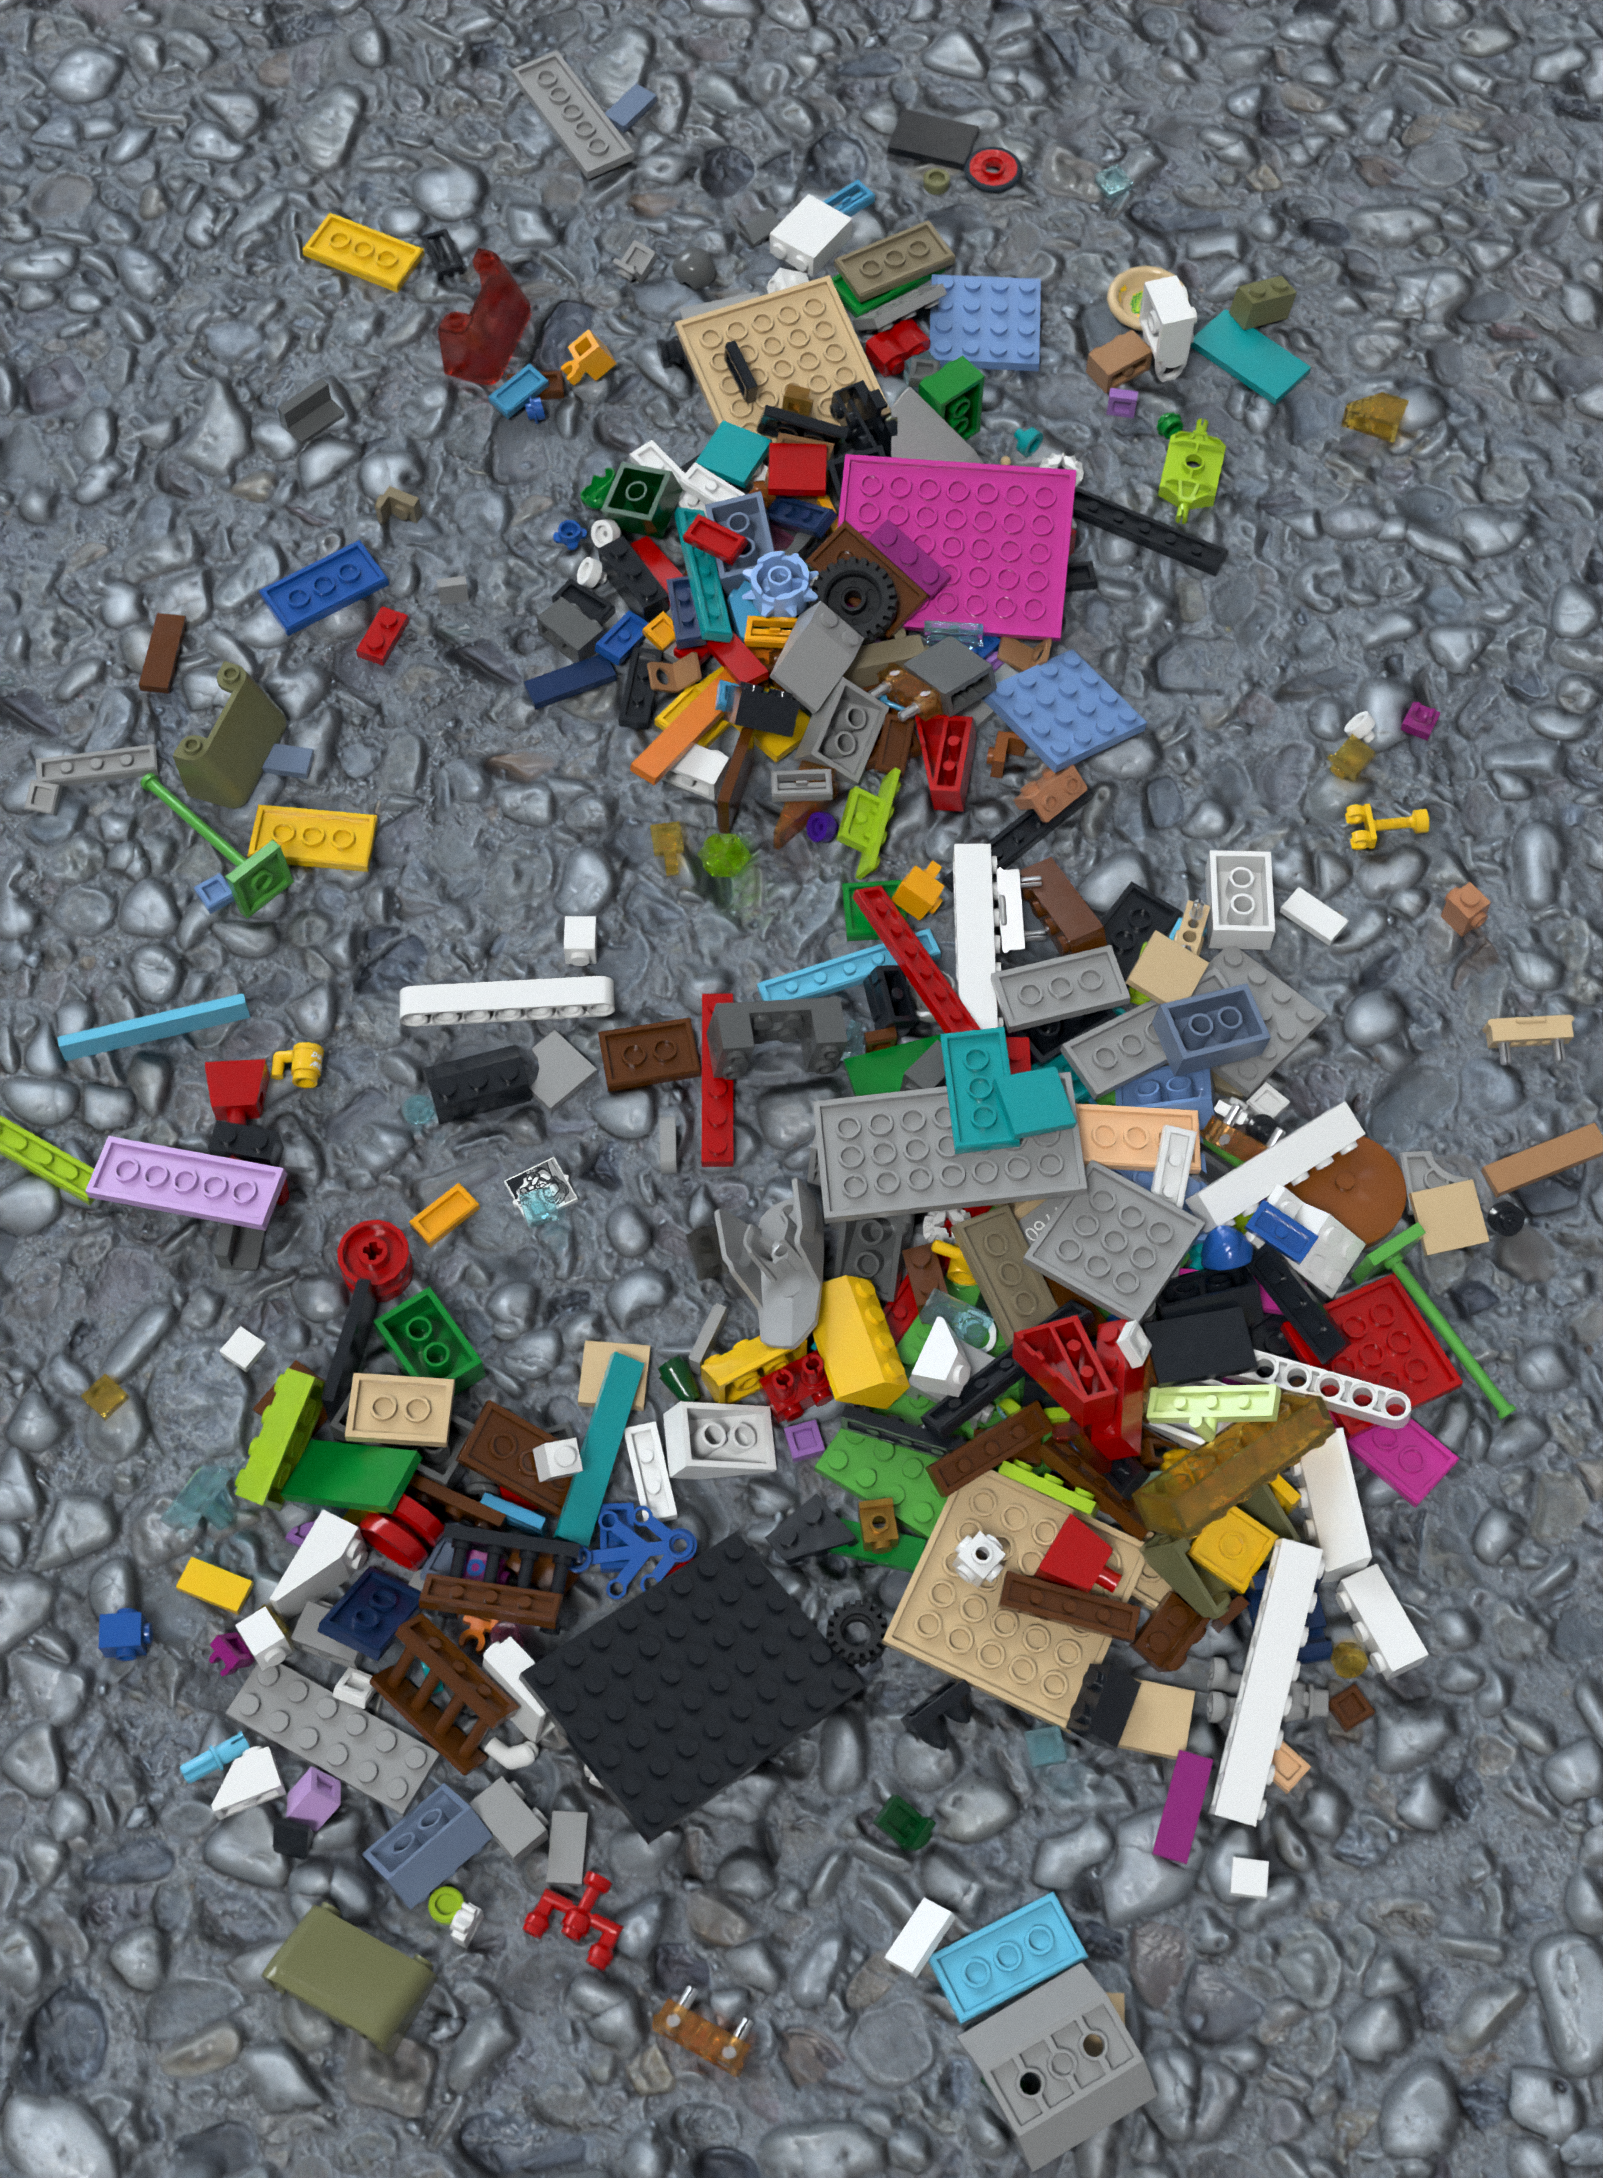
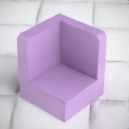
M311 1766L287 1795V1819L308 1825L312 1831H318L340 1806L341 1781Z

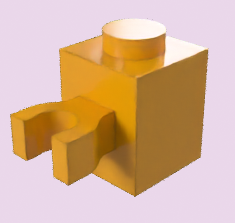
M588 329L568 346L574 360L566 362L560 368L567 375V380L574 386L581 380L585 372L597 381L617 363L607 346Z
M933 860L924 870L915 865L891 898L892 902L919 921L927 912L933 915L943 901L939 895L945 886L935 879L942 866Z

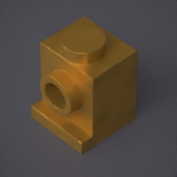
M789 384L784 394L781 409L810 417L814 401L809 399L811 389Z
M892 1497L859 1502L858 1516L864 1552L872 1551L874 1554H883L890 1552L892 1548L898 1547V1532ZM885 1523V1526L877 1529L873 1524Z

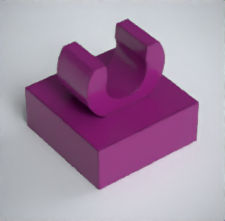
M1413 701L1400 730L1428 741L1441 713L1436 711L1435 708L1431 709L1421 705L1420 702Z
M237 1632L217 1635L210 1643L215 1652L210 1655L209 1662L212 1664L223 1660L225 1663V1668L220 1672L221 1676L232 1675L238 1668L249 1667L255 1661V1658Z

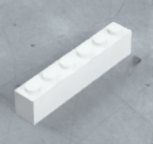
M1345 1101L1324 1112L1190 1196L1185 1201L1194 1216L1205 1222L1203 1229L1205 1233L1212 1231L1220 1225L1231 1227L1236 1224L1233 1218L1240 1213L1246 1217L1255 1212L1259 1207L1258 1202L1264 1198L1268 1199L1277 1184L1285 1186L1289 1182L1293 1186L1310 1177L1307 1171L1315 1167L1318 1171L1334 1162L1333 1154L1339 1151L1341 1155H1344L1358 1146L1356 1140L1365 1135V1132Z

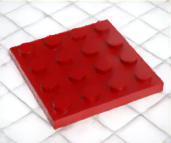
M1395 1273L1322 1305L1352 1343L1329 1365H1323L1289 1321L1283 1323L1280 1328L1301 1363L1400 1391L1410 1399L1411 1411L1459 1389L1463 1384L1462 1379ZM1327 1385L1320 1392L1326 1397H1333L1338 1394L1339 1390L1333 1385ZM1363 1394L1356 1396L1353 1400L1356 1405L1361 1407L1368 1406L1372 1402L1369 1396ZM1392 1404L1386 1409L1392 1416H1400L1405 1412L1404 1408L1399 1404ZM1330 1411L1339 1427L1343 1428L1347 1440L1380 1426Z

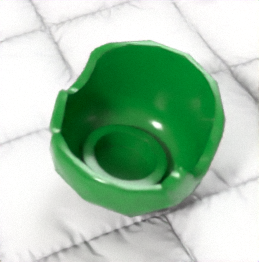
M607 467L604 477L593 475L591 485L586 486L581 491V501L588 509L597 511L602 509L617 474L615 469Z

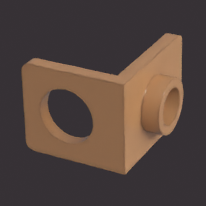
M1003 636L1000 640L997 658L1021 672L1036 665L1042 666V664L1048 661L1052 639L1047 638L1034 648H1031L1014 638ZM1043 650V653H1042L1041 657H1040L1039 660L1037 661V658H1038L1040 652Z
M691 652L673 664L652 661L647 664L650 685L653 691L679 693L701 680L697 652ZM657 670H662L667 675L668 682L666 685L658 681L656 676Z

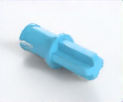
M240 1731L237 1735L215 1747L209 1745L208 1751L182 1764L180 1770L186 1782L193 1783L218 1768L220 1771L224 1770V1765L242 1756L244 1751L250 1749L249 1744Z

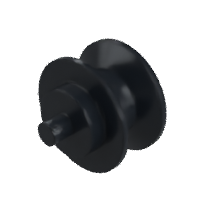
M1259 1114L1249 1120L1246 1126V1134L1255 1146L1262 1148L1264 1144H1267L1276 1127L1280 1128V1125L1271 1116Z
M1508 1201L1496 1203L1488 1214L1490 1227L1503 1236L1509 1237L1517 1234L1525 1222L1523 1211Z

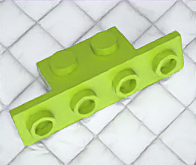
M894 768L882 778L878 796L857 786H854L849 791L836 840L862 853L855 876L858 880L863 879L870 872H875L880 863L879 849L886 840L887 831H885V827L894 811V807L891 805L901 786V782L898 781L901 770Z

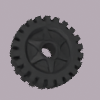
M849 557V560H844V558L838 559V563L828 564L825 571L821 570L818 579L814 580L812 590L818 595L817 601H810V608L819 601H822L864 638L861 646L865 643L872 644L876 638L879 637L881 639L885 635V631L890 629L893 619L895 620L897 610L895 586L885 569H881L879 564L874 561L871 563L867 558L861 557V560H857L856 557ZM852 597L861 599V603L857 607H849L846 605V602Z

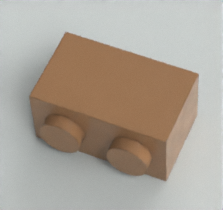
M1132 329L1123 335L1116 336L1111 342L1094 348L1088 354L1086 373L1105 393H1108L1110 388H1117L1148 371L1151 365L1152 350Z

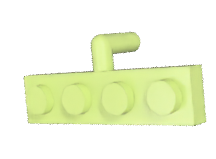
M1277 1384L1188 1386L1160 1389L1158 1387H1151L1146 1418L1151 1424L1189 1423L1204 1441L1212 1442L1215 1439L1217 1422L1277 1421L1281 1389Z

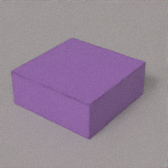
M1110 388L1106 415L1134 418L1138 391Z
M816 1419L784 1428V1435L793 1463L823 1455L825 1452Z

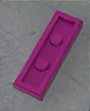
M1182 1750L1178 1751L1152 1855L1187 1864L1213 1759Z

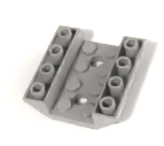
M1082 1962L957 2037L974 2070H979L1016 2136L1013 2140L1031 2172L1036 2171L1158 2096L1143 2056L1108 1995ZM1088 2035H1096L1102 2041L1103 2049L1097 2057H1091L1084 2051L1083 2041ZM1025 2073L1035 2074L1040 2081V2088L1034 2095H1027L1021 2090L1020 2079Z

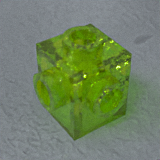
M715 833L704 841V847L697 853L703 862L702 865L705 871L714 877H734L752 858V855L736 834Z

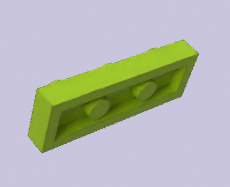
M1017 1459L1014 1460L1013 1464L1003 1461L998 1471L999 1474L1095 1519L1100 1507L1093 1501L1095 1497L1093 1494L1078 1487L1072 1492L1062 1487L1064 1481L1048 1473H1045L1043 1478L1031 1473L1033 1470L1032 1466Z

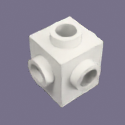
M979 1531L973 1539L967 1535L955 1548L958 1555L952 1565L964 1581L969 1584L972 1583L978 1588L985 1580L991 1583L1004 1569L1000 1563L1006 1554L1002 1551L1003 1547L996 1538L990 1534L985 1536ZM976 1551L986 1560L978 1559L976 1556Z

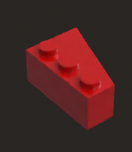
M915 714L934 810L964 812L977 738L973 717Z
M1078 1315L1014 1332L1012 1357L1081 1427L1114 1417L1116 1392Z

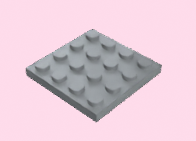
M1226 946L1209 962L1204 973L1217 968L1230 987L1247 983L1271 1038L1262 1055L1212 1067L1211 1070L1248 1098L1325 1022L1327 1015L1238 947Z
M1091 1159L1085 1168L1087 1194L1064 1198L1024 1255L1023 1264L1118 1318L1126 1319L1128 1322L1136 1320L1140 1325L1203 1231L1205 1222Z

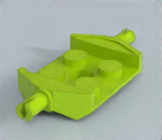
M1202 418L1197 420L1196 429L1193 432L1179 431L1170 437L1159 485L1158 496L1178 507L1175 521L1179 524L1181 517H1183L1181 524L1187 523L1189 510L1214 506L1226 446L1220 438L1207 435L1206 431L1209 422L1204 419L1202 426ZM1193 461L1197 462L1200 466L1192 468L1186 463Z

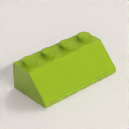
M287 1368L284 1374H280L274 1387L276 1395L273 1403L266 1407L261 1418V1423L263 1424L258 1437H254L249 1446L248 1455L250 1458L247 1466L242 1468L237 1475L235 1495L259 1505L281 1511L285 1499L280 1493L305 1451L323 1408L321 1395L325 1386L324 1381Z

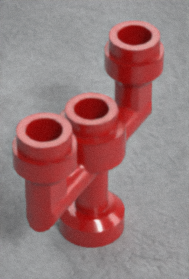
M587 1871L583 1878L587 1888L578 1906L573 1905V1901L545 1888L535 1910L527 1914L522 1930L537 1939H541L550 1926L549 1917L553 1909H556L565 1914L560 1923L563 1926L560 1932L564 1936L580 1942L582 1937L587 1936L591 1927L602 1932L599 1941L591 1945L587 1953L586 1963L598 1970L605 1971L614 1958L613 1948L624 1927L597 1913L591 1914L590 1912L599 1894L608 1893L613 1884L606 1878Z

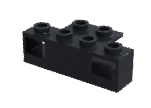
M864 380L834 391L832 402L829 405L830 413L835 421H839L841 426L849 428L845 441L847 444L851 443L855 450L854 453L882 445L886 457H891V436H897V421L893 419L885 423L886 415L881 416V411L887 408V403L879 388L870 392Z

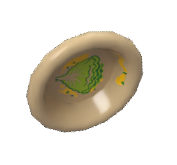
M1153 266L1133 267L1120 273L1112 281L1108 289L1107 302L1111 313L1120 323L1134 330L1143 331L1139 322L1144 283L1175 276V274L1163 268Z

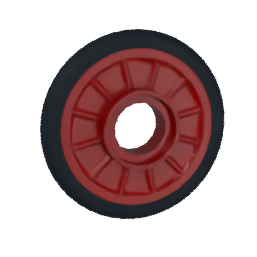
M984 147L974 151L967 158L964 174L968 182L975 188L985 192L998 193L1011 189L1019 182L1022 176V165L1017 156L1007 149ZM997 167L1000 171L992 173L987 171V168Z

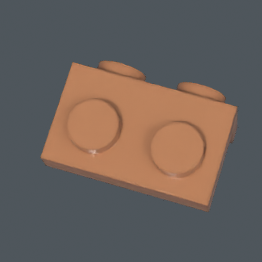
M1074 764L1057 773H1054L1049 767L1044 769L1041 773L1043 776L1037 781H1032L1023 786L1020 790L1021 794L1013 800L1018 809H1034L1043 823L1049 822L1087 791V786Z

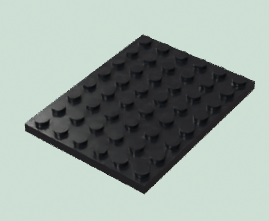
M734 1532L521 1672L519 1676L522 1684L542 1707L548 1718L647 1844L653 1842L861 1694L865 1688V1685L845 1661L833 1653V1649L829 1647L825 1637L737 1532Z

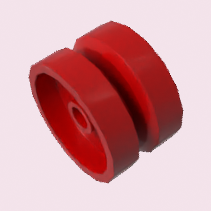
M378 1219L363 1221L351 1227L341 1238L337 1249L338 1264L343 1280L352 1294L359 1278L371 1280L377 1303L388 1302L400 1296L410 1285L414 1274L413 1259L407 1239L403 1232L395 1225Z
M405 1494L400 1498L392 1514L368 1512L358 1526L362 1537L378 1552L399 1566L417 1572L428 1557L424 1546L435 1547L443 1536L445 1529L443 1524L432 1513Z

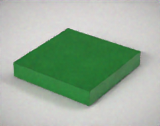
M902 880L842 883L847 941L880 940L852 898L854 891L881 885L891 899ZM894 903L907 922L906 911Z

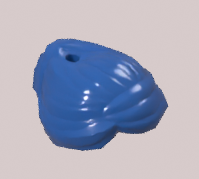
M1217 1226L1208 1234L1203 1242L1201 1265L1204 1269L1219 1271L1243 1267L1253 1259V1245L1235 1227Z

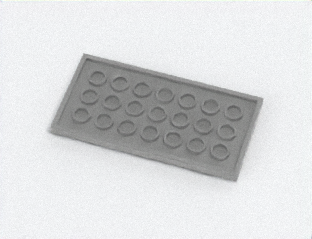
M1071 1072L1058 1074L1076 1120L1074 1128L1020 1138V1147L955 1154L947 1086L813 1101L825 1224L1087 1194Z

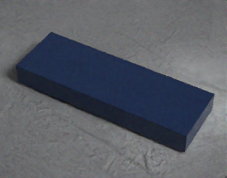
M778 495L767 509L770 524L822 538L838 516L833 509L783 495Z
M688 576L666 579L677 650L707 645L706 640H703L701 637Z
M599 654L524 681V688L536 710L616 681L617 678L610 661Z

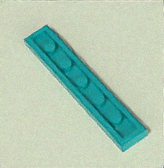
M677 507L674 516L701 637L703 640L730 643L733 633L715 557L684 542L683 535L696 516L700 514L705 517V513L702 510Z
M616 1351L610 1356L581 1448L580 1459L583 1471L572 1477L554 1535L555 1539L581 1544L586 1548L589 1547L644 1368V1363Z

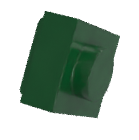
M897 1794L890 1796L872 1822L900 1848L910 1851H917L929 1842L932 1837L931 1830L936 1824L933 1819L919 1814Z

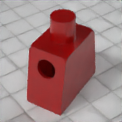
M265 1059L205 1062L210 1102L216 1120H226V1122L246 1125V1119H258L262 1116L270 1079V1072Z
M1070 1514L1033 1576L1049 1583L1089 1593L1094 1583L1113 1593L1123 1575L1105 1565L1113 1549L1078 1518Z

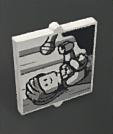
M554 1157L504 1181L513 1198V1206L515 1208L518 1207L528 1226L578 1202V1198L569 1184V1176L564 1175Z

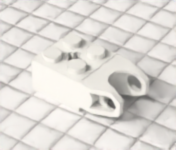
M1177 275L1144 283L1139 322L1143 329V341L1152 350L1155 359V372L1162 382L1175 380L1187 365L1190 344L1194 341L1193 327L1197 323L1196 310L1190 306L1186 287L1181 286ZM1166 368H1175L1173 371L1164 374Z

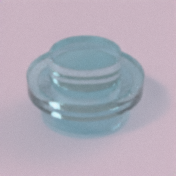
M423 1095L409 1097L402 1107L403 1117L409 1124L415 1126L428 1123L434 1115L432 1101Z

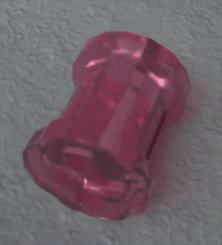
M499 1622L492 1628L490 1632L492 1644L497 1641L501 1643L500 1640L502 1638L506 1640L512 1636L514 1641L522 1649L524 1648L519 1627L515 1623Z

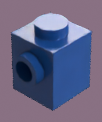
M123 1608L117 1610V1613L100 1614L99 1649L105 1658L116 1657V1660L132 1661L137 1659V1656L147 1655V1644H151L153 1641L152 1623H148L142 1612H138V1610L133 1608Z

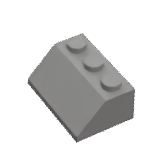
M842 677L819 710L812 714L793 760L808 770L831 769L832 779L858 784L889 706Z

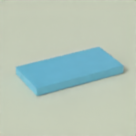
M1053 1891L931 1955L928 1963L961 2026L1087 1960L1088 1955Z

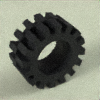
M855 1600V1604L852 1605L847 1601L841 1609L838 1606L834 1610V1615H830L826 1631L828 1645L833 1649V1653L847 1662V1665L852 1668L854 1664H859V1668L865 1667L867 1662H870L872 1665L876 1662L878 1656L881 1658L886 1647L885 1644L881 1643L888 1629L886 1617H882V1611L878 1607L876 1610L873 1609V1604L868 1601L866 1605L861 1604V1600ZM854 1622L865 1624L871 1633L868 1642L860 1646L848 1643L844 1637L845 1628Z

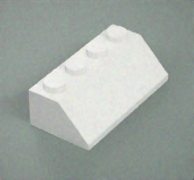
M1336 1428L1298 1444L1293 1456L1290 1457V1470L1292 1476H1297L1300 1488H1297V1492L1302 1496L1298 1505L1299 1508H1304L1307 1519L1303 1523L1306 1540H1311L1313 1547L1323 1549L1321 1558L1325 1559V1569L1321 1583L1341 1581L1366 1569L1372 1558L1343 1428Z

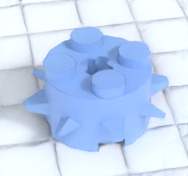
M785 551L766 553L757 560V565L754 569L743 571V576L751 582V590L745 593L742 599H753V605L764 618L796 617L807 610L809 601H817L818 595L810 588V580L819 575L818 571H808L807 565L797 553L791 556L785 555Z

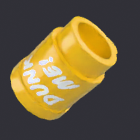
M301 1042L295 1044L293 1050L276 1052L272 1060L271 1078L275 1080L283 1079L285 1063H292V1083L300 1088L316 1087L321 1076L324 1048L315 1043Z

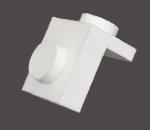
M779 268L769 280L767 291L769 294L809 282L807 274L801 271Z

